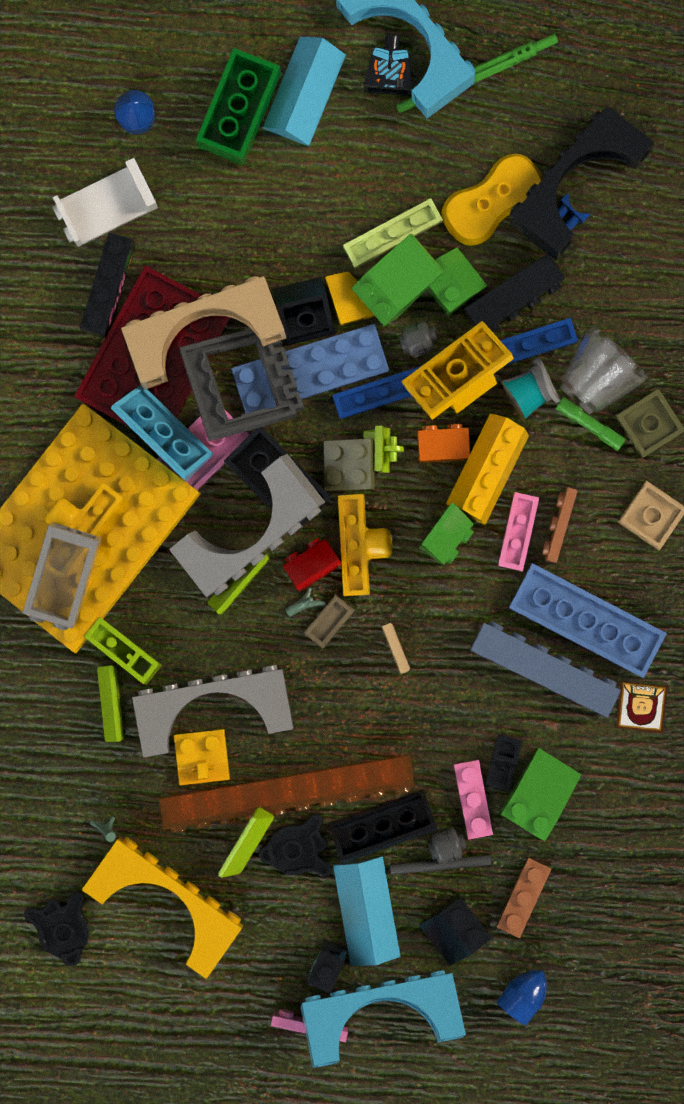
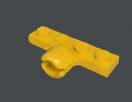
M102 483L82 509L75 507L66 499L60 498L47 512L45 521L49 525L54 522L96 535L124 498ZM59 540L49 552L45 567L60 579H63L86 548Z
M364 494L338 496L343 596L370 595L369 561L372 559L389 558L393 549L392 535L386 528H367Z

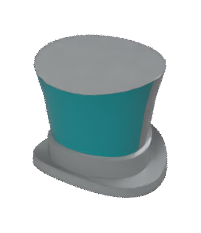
M535 358L531 361L530 369L527 372L501 380L514 409L523 421L546 401L553 400L556 403L561 401L540 358Z

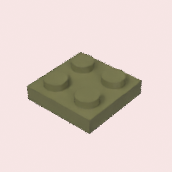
M659 389L615 416L641 458H644L684 432V427Z
M374 439L324 441L325 491L375 490Z

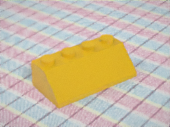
M490 413L446 504L450 506L451 503H454L465 515L486 525L529 437L526 429L507 417Z

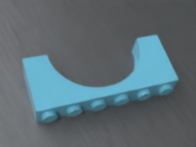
M336 0L337 8L351 26L368 17L392 16L407 21L422 34L428 44L431 60L424 78L411 91L412 101L426 118H429L474 84L476 71L473 65L468 60L464 61L456 44L453 41L449 43L444 37V30L437 22L434 24L431 21L429 12L423 4L418 5L415 0Z
M437 971L430 973V978L421 979L418 975L405 978V983L396 984L395 980L381 983L380 988L371 989V986L367 985L356 988L355 993L346 994V991L342 990L331 993L330 998L321 999L320 995L305 998L306 1002L301 1004V1012L312 1068L338 1063L340 1061L339 1040L345 1023L362 1007L380 1001L403 1003L418 1011L431 1025L438 1043L463 1038L466 1033L453 974Z

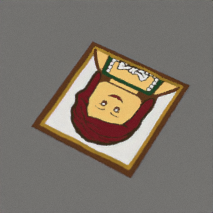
M621 681L616 728L663 733L668 686Z

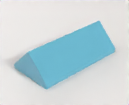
M300 36L263 129L309 147L346 54L324 38Z
M142 385L111 407L186 482L213 455L147 389L144 390Z
M383 856L333 865L350 965H379L399 958L400 951Z

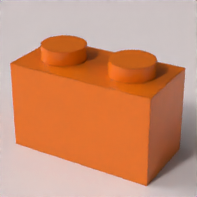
M462 424L447 425V429L438 430L436 425L423 426L422 431L417 432L419 463L468 460L470 455L469 429L462 428Z

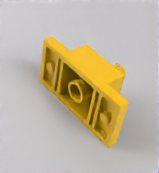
M481 321L401 382L433 420L450 406L456 413H459L495 386L497 382L494 373L514 358L497 336Z

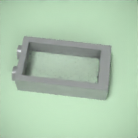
M54 522L48 525L23 614L29 615L28 618L36 622H43L44 620L52 622L53 626L58 629H72L77 623L102 537Z

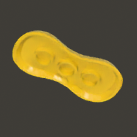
M515 153L503 156L493 165L481 182L475 186L454 192L447 198L441 211L445 227L458 242L464 245L474 246L487 241L500 222L510 215L512 208L518 202L523 203L527 198L526 193L535 183L538 185L543 180L541 172L529 158L522 154Z

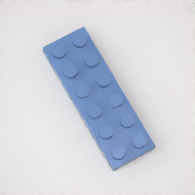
M375 324L285 351L290 367L283 370H292L297 389L292 392H299L302 400L389 373ZM261 359L231 368L245 413L263 408L267 410L277 407Z
M533 563L530 565L509 606V609L642 678L645 677L667 634Z

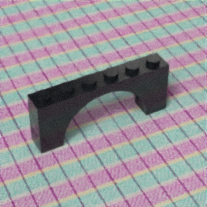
M608 106L602 112L597 111L589 122L591 125L586 131L584 129L579 131L574 138L575 143L570 149L566 147L558 157V163L554 167L550 165L542 175L544 179L538 185L536 183L533 184L526 193L527 198L523 203L518 202L510 212V225L547 254L549 253L556 261L572 244L574 233L563 222L556 203V191L563 178L578 165L597 159L616 160L636 170L652 151L654 141Z

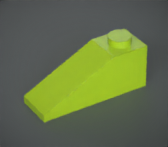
M101 617L97 619L84 636L145 685L149 683L162 666V664Z

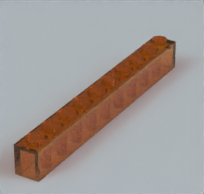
M408 754L161 797L159 803L164 830L170 829L171 833L185 831V826L194 824L196 829L209 827L211 826L210 822L220 820L221 824L236 822L235 817L245 816L246 820H250L255 810L259 807L267 812L270 811L272 815L286 813V808L295 807L296 811L311 809L310 804L320 803L321 807L335 805V800L345 798L346 802L361 800V795L370 794L371 798L385 796V791L395 790L396 794L410 792V787L415 786L410 755Z

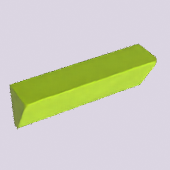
M263 553L265 556L263 560L255 566L250 563L244 568L247 573L236 581L232 578L226 583L228 585L226 590L218 596L214 594L210 598L208 605L219 615L227 610L270 560L265 553Z
M117 666L98 667L105 741L119 742L124 739Z
M261 807L255 810L218 872V876L227 877L238 875L242 872L273 821L274 815Z

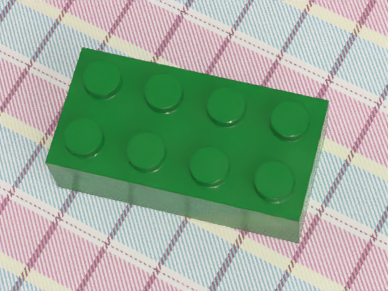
M233 48L196 138L198 148L243 166L245 165L280 79L281 70L279 65Z

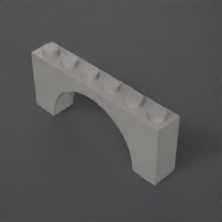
M288 454L279 457L261 472L270 488L273 507L270 524L265 534L255 545L241 550L223 549L209 543L197 531H193L169 549L206 597L213 593L216 596L221 594L228 588L226 584L232 578L236 581L247 573L244 569L250 563L253 566L258 564L265 558L263 553L267 549L275 550L284 542L281 539L287 533L290 536L303 527L300 522L305 518H308L310 521L321 512L319 507L325 501Z
M277 665L263 667L262 673L252 674V670L237 672V678L228 679L226 674L212 677L213 682L203 684L202 679L187 682L188 687L178 688L177 684L162 686V692L153 693L152 688L138 691V696L132 697L143 757L169 753L170 733L177 715L190 701L208 693H229L249 702L263 718L268 734L294 729L283 669L277 670Z

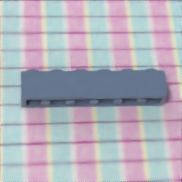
M490 621L489 624L482 623L469 649L470 651L604 717L609 716L621 692L620 689L615 687L616 682L604 676L602 680L593 677L594 671L582 665L577 669L570 665V659L559 654L555 658L547 654L549 649L537 643L532 647L524 643L525 637L515 632H512L510 636L502 632L504 627Z

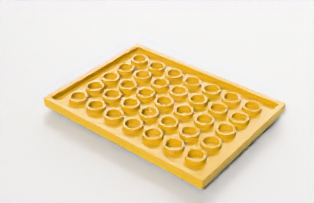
M84 403L0 508V594L23 612L49 525L45 521V516L52 505L60 498H64L75 507L82 509L102 483L124 498L96 534V536L102 537L76 625L72 629L62 630L54 627L52 622L46 620L36 622L74 653H77L87 641L84 637L99 617L104 619L201 494ZM53 538L50 551L59 541V539ZM88 548L83 551L63 579H60L45 567L34 607L69 617L89 551Z

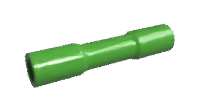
M565 397L561 399L555 408L572 421L579 423L594 433L600 440L616 451L620 449L626 438L608 426H604Z

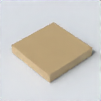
M645 481L617 523L657 550H660L683 517L684 506L648 481Z
M389 623L381 626L399 673L402 674L410 671L393 625Z

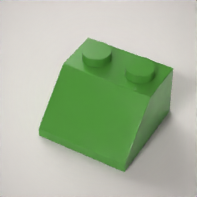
M457 247L435 260L445 272L427 288V291L449 317L488 286Z

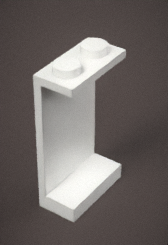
M134 158L125 162L126 168L63 199H59L57 195L53 197L56 205L52 206L58 220L64 219L67 227L63 230L69 242L74 241L79 247L158 208Z

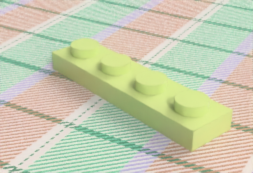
M430 198L344 244L343 248L354 268H357L395 248L409 234L412 233L415 237L440 224L443 219Z

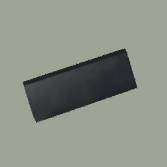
M424 790L328 823L341 864L438 830Z

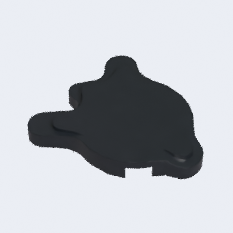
M314 813L307 821L301 824H290L279 828L271 836L267 845L260 849V860L263 863L272 865L286 875L291 876L313 872L322 877H328L332 871L331 865L318 855L319 851L325 850L328 846L327 841L319 833L323 823L322 817Z
M80 890L74 891L71 894L66 906H62L58 899L53 898L43 909L30 907L24 913V918L37 929L39 941L43 949L47 953L49 952L63 960L68 966H75L80 962L81 952L88 942L90 933L88 921L83 914L86 896Z

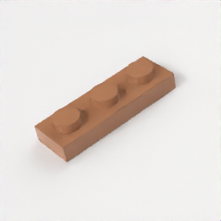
M568 487L564 493H559L556 506L560 507L558 516L552 517L549 530L553 531L551 540L545 541L542 554L546 555L544 560L546 562L557 563L578 491L576 489Z
M527 857L497 922V928L518 938L521 937L549 876L550 867Z

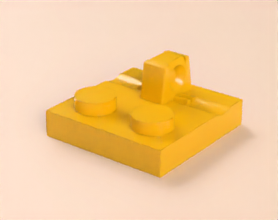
M225 729L174 735L179 785L230 780Z

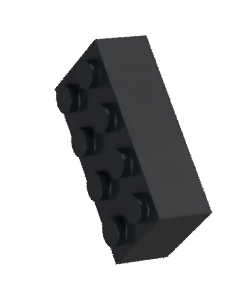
M260 427L256 428L224 462L272 510L271 491L261 472L279 457L288 453ZM290 456L325 501L319 507L321 510L331 500V496ZM305 518L300 524L304 527L309 522V519Z

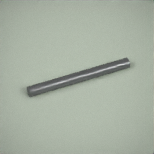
M491 855L464 857L446 864H439L437 860L390 865L391 875L488 866L492 865Z

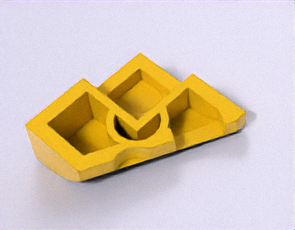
M350 272L325 277L341 326L361 319L366 320L375 317L351 289L358 281Z

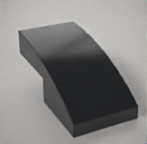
M500 734L497 735L485 779V787L507 793L510 791L522 740Z

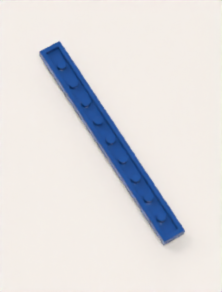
M571 318L500 341L512 353L514 358L505 365L507 366L578 342ZM420 367L332 395L340 420L412 397L401 381Z

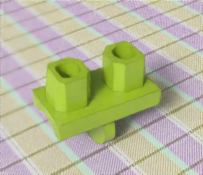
M375 426V429L364 431V439H374V471L390 473V462H397V453L404 452V447L397 446V437H390V428Z

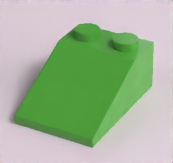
M411 233L373 266L351 289L385 326L396 320L445 271Z
M451 503L419 549L441 565H444L446 561L451 564L459 553L456 550L461 541L466 543L474 533L470 529L474 523L454 503Z
M538 748L499 813L545 842L582 774Z

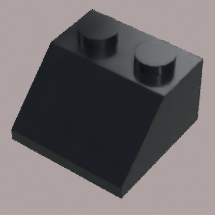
M321 277L273 289L279 317L286 334L287 346L335 334L328 299Z
M460 894L456 895L419 924L450 966L473 954L492 939L489 932Z

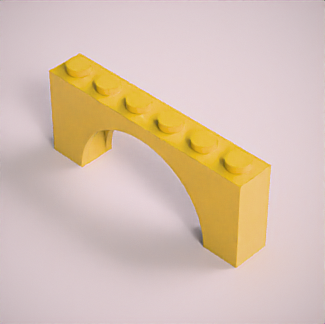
M120 837L85 884L82 891L102 905L116 891L138 883L156 884L174 892L189 909L195 928L194 947L186 965L207 979L243 927L240 923L241 918L231 911L226 913L219 908L221 904L210 896L206 899L198 893L200 889L189 881L185 884L178 879L179 874L170 867L164 869L157 864L159 860L148 852L144 855L136 849L138 845L127 837L123 840Z

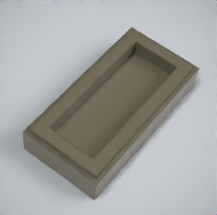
M335 594L305 630L304 634L323 649L355 610Z

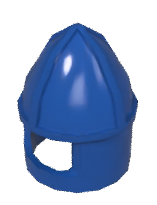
M129 90L117 99L114 109L115 117L126 132L143 134L153 126L155 121L154 104L145 93Z
M530 970L519 974L512 981H509V985L497 999V1004L515 1020L523 1025H527L537 1011L542 1008L546 997L547 981L545 973L540 970Z

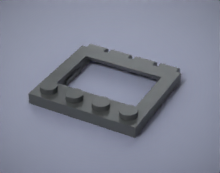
M246 329L179 348L208 441L296 418V412L304 410L299 392H292L297 389L292 370H283L290 367L284 347H278L282 345L281 340L263 347L253 330ZM255 343L277 407L267 410L263 408L228 420L207 356Z

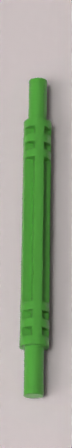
M552 34L534 43L530 41L474 66L476 71L475 82L537 55V52L557 44L556 35ZM411 97L396 104L398 112L402 113L416 107Z

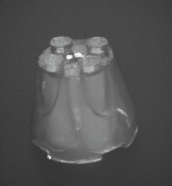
M594 325L586 332L561 378L563 382L562 390L570 397L575 394L581 400L579 405L589 414L593 411L599 413L642 385L649 377L643 369L640 372L636 370L638 366L636 361L606 335L600 337L598 335L600 330Z

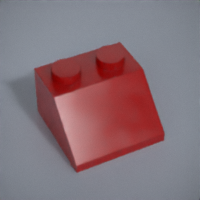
M317 538L306 545L308 550L299 555L298 552H295L284 559L286 564L283 565V568L299 592L342 565L326 539L320 541Z

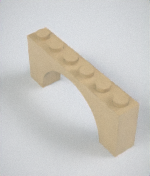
M251 277L241 285L226 286L219 293L213 295L204 294L198 297L197 301L179 303L172 310L166 312L157 311L151 314L150 318L142 321L139 319L132 320L125 327H122L125 341L144 390L168 381L165 362L171 342L185 326L200 318L226 316L236 319L253 330L263 347L286 339L283 325L265 277Z

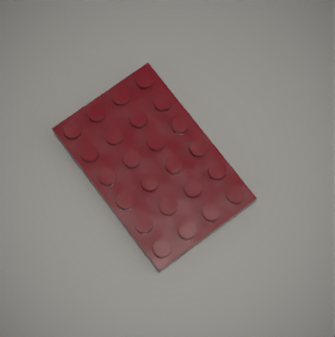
M145 265L74 398L128 426L111 407L140 386L141 383L121 328L125 327L132 320L139 319L142 321L150 318V315L157 311L166 312L172 310L179 303L197 301L198 297L202 295ZM208 316L195 320L185 326L171 342L165 362L168 381L147 390L176 418H178L192 392L179 348L222 336L231 320L230 317Z

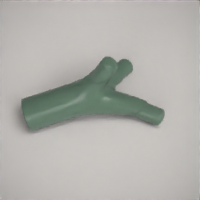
M308 587L305 595L296 603L285 608L289 617L309 607L326 606V602L313 600L310 597L312 588Z
M110 817L108 823L104 825L93 820L90 821V825L97 828L104 835L105 840L109 842L115 840L116 835L112 830L114 817Z

